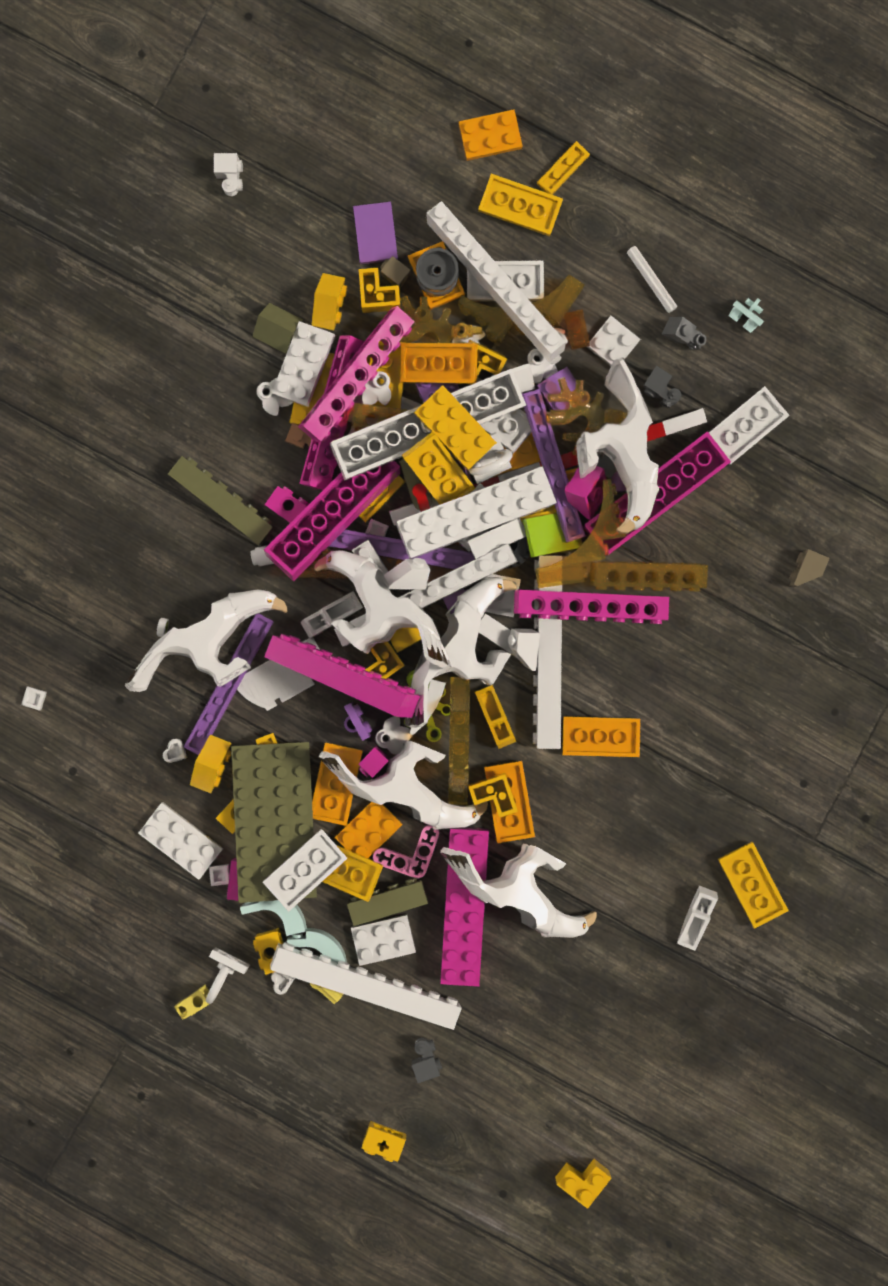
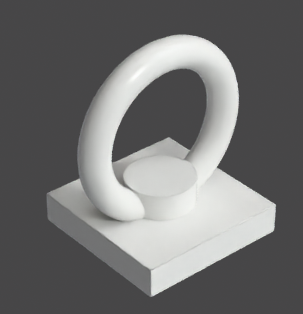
M496 432L490 434V436L497 443L469 469L477 484L512 468L509 461L513 454L510 450L503 448Z
M214 948L209 956L219 962L217 967L220 971L206 997L208 1004L213 1003L228 973L233 974L236 970L245 974L250 964L218 948Z

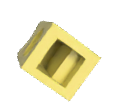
M206 984L174 1006L182 1020L209 1005L206 1002V997L209 993Z

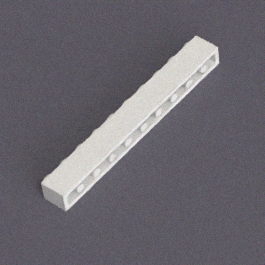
M441 201L427 212V224L549 363L565 350L566 341Z
M506 544L427 583L425 590L415 589L398 598H409L416 606L424 608L518 561L510 545ZM366 614L350 621V623L356 628L361 627L366 622ZM334 629L342 647L351 644L337 629Z
M539 556L538 560H535L534 571L538 572V579L534 580V590L562 592V556ZM534 599V609L537 610L539 603ZM553 600L551 602V609L556 611L558 604ZM537 615V618H534V629H537V632L540 633L536 664L537 675H533V687H537V694H533V706H537V713H533V725H536V733H533V744H536L537 749H561L562 620H558L557 616H550V619H538L539 615Z
M286 942L283 944L278 943L270 964L272 971L452 1030L455 1028L462 1009L455 998L447 997L446 999L440 997V994L437 992L429 991L428 993L422 991V988L419 986L411 985L410 987L404 985V982L398 979L391 981L386 979V976L383 974L375 973L373 975L367 973L368 970L362 967L355 969L349 967L350 964L344 961L337 963L331 961V958L326 955H320L319 957L313 955V952L310 950H298L294 948V945Z

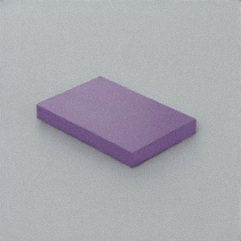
M391 202L353 206L360 265L384 262L392 256L398 260Z

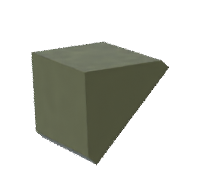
M269 303L258 315L252 337L287 354L299 321L303 323L304 320Z

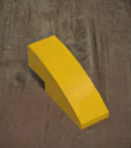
M493 685L476 691L475 694L498 749L516 742Z

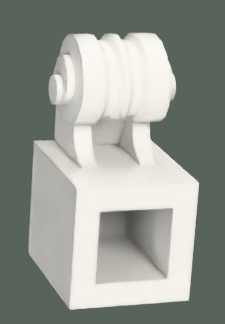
M214 153V174L217 179H225L222 182L225 194L231 197L235 196L238 191L243 190L242 179H239V173L243 172L242 160H239L237 153Z

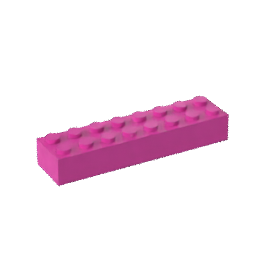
M707 431L658 469L657 485L659 491L651 515L642 527L627 534H621L616 531L625 521L627 515L628 495L626 493L587 522L583 528L606 557L727 466L731 461Z
M391 461L347 480H344L342 473H340L264 549L265 555L291 580L295 581L400 475V466L395 461Z
M284 634L272 636L264 656L265 658L396 717H413L420 699V695L415 693V689L408 686L402 687L398 685L399 682L389 678H381L382 675L377 672H368L361 665L348 663L349 660L339 656L338 658L332 656L333 653L324 649H316V646L311 643L300 642V638Z
M469 827L450 828L449 849L469 854L482 881H486L489 830ZM449 864L447 869L441 984L479 987L485 902L470 893Z

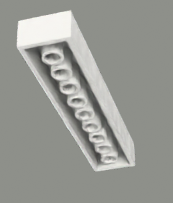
M512 369L451 393L480 425L526 406ZM420 406L332 441L330 446L344 480L401 458L402 454L429 435L431 431L414 414Z

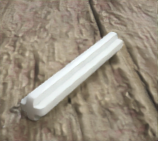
M636 246L631 247L627 251L628 256L668 313L674 311L677 308L676 303Z

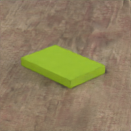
M557 513L523 520L531 558L583 547L581 538L566 543Z

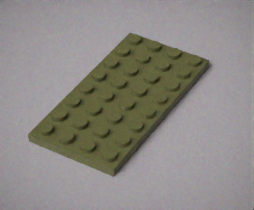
M309 742L231 746L238 903L278 900L265 886L263 881L314 836ZM316 887L304 898L317 897Z

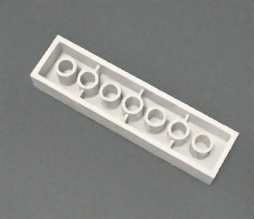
M542 466L396 522L408 557L413 559L551 507L557 502Z

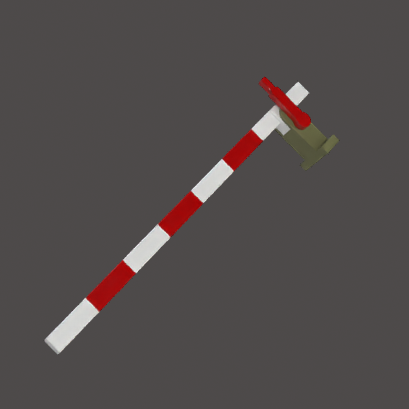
M701 408L649 425L647 442L706 423L704 409ZM577 450L560 455L564 469L579 465ZM403 457L399 458L398 462L412 504L389 511L394 526L401 519L439 505L435 498L431 497L429 490ZM538 462L489 478L481 482V484L486 488L542 467V464Z

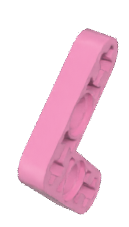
M428 824L424 826L413 857L380 847L374 852L373 860L384 865L383 867L414 878H422L427 871L436 846L439 829L434 830L436 835L431 836L430 842H434L431 845L428 842H421L422 839H427L428 834L425 831L433 828ZM427 846L430 849L429 855H420L419 848ZM381 851H384L385 856L389 858L393 854L394 857L392 858L391 865L387 864L389 862L387 859L379 861V857L376 856L377 853L380 854ZM416 857L421 860H427V863L422 861L421 869H423V872L419 871L418 874L412 869L413 866L416 867L419 860H415ZM396 858H403L405 866L402 868L396 867L394 864Z

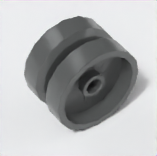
M431 248L419 257L416 265L417 283L421 290L427 295L440 297L449 294L456 287L459 270L458 262L452 253L442 248Z

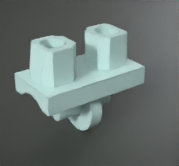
M748 298L745 303L750 306L749 309L736 300L729 316L737 322L742 314H745L749 319L743 327L751 333L758 325L761 326L764 322L752 312L755 310L760 314L763 311L758 306L761 300L757 298L753 302Z

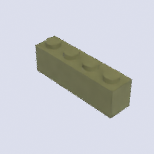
M411 878L406 880V884L403 885L395 883L387 886V889L383 891L375 889L369 902L355 896L350 897L351 900L348 901L347 906L353 926L428 904L422 880Z

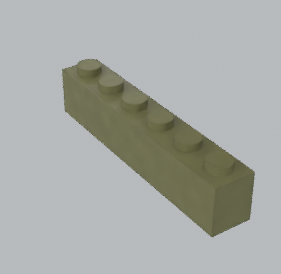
M181 456L168 475L261 547L274 531V528L271 526L273 522L265 516L260 518L256 514L258 510L250 504L246 507L241 503L243 499L235 492L232 495L227 492L226 489L228 487L220 480L217 483L211 479L213 475L206 469L199 470L196 467L198 463L192 458L188 457L185 459Z

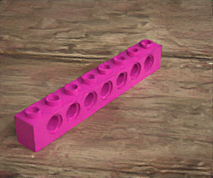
M396 306L388 311L298 427L315 442L325 441L330 436V429L340 423L343 418L341 415L344 411H348L354 405L353 400L357 395L360 396L366 389V383L376 377L378 373L376 370L386 364L389 360L388 355L390 352H394L401 343L399 341L403 336L406 337L411 332V326L414 321L403 310ZM391 326H393L396 331L394 336L390 333ZM379 341H382L384 344L383 351L378 347ZM368 355L373 360L372 365H369L367 363L366 359ZM356 370L361 373L360 380H357L355 377ZM345 385L349 388L348 395H345L343 392ZM333 400H335L338 404V408L336 410H334L331 407V403ZM321 415L326 418L324 426L319 421Z
M353 336L339 337L325 392L348 364L350 356L352 358L365 341ZM356 370L355 377L358 379L361 373ZM346 385L343 387L345 395L349 394V388ZM333 400L331 403V407L334 410L338 408V404L335 400ZM352 407L348 411H344L341 415L343 417L337 426H333L330 429L331 435L325 441L315 442L311 439L299 484L323 491L332 482L337 461L330 443L344 436ZM323 415L319 418L321 425L324 426L326 423V418Z
M515 590L514 614H520L519 618H531V615H539L538 619H550V616H557L558 620H569V616L576 617L578 621H588V617H593L595 621L606 622V618H613V622H625V619H632V623H643V620H650V624H662V621L668 620L669 597ZM534 599L539 603L537 610L532 608V601ZM553 600L558 604L556 611L551 609V602ZM572 601L576 604V610L574 612L571 611L569 607ZM590 602L595 605L593 613L588 609ZM609 603H611L614 608L612 613H609L607 610V605ZM627 604L632 607L630 614L626 612ZM646 605L650 607V613L648 615L644 612V608Z

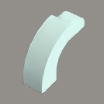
M279 900L247 902L240 907L242 915L260 910L275 912L283 921L286 936L305 932L307 929L304 915L298 905L289 912Z
M307 928L306 936H303V933H297L289 936L287 939V943L295 947H312L319 950L323 955L330 957L331 961L337 963L344 961L347 963L345 952L340 943L323 930Z

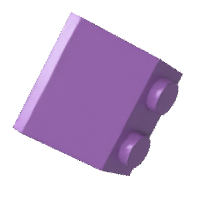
M568 367L553 374L535 388L536 390L540 389L544 403L556 420L588 399Z

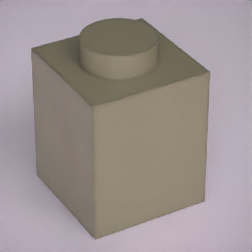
M393 256L389 260L386 259L380 267L382 269L381 276L392 285H399V290L411 276V270Z

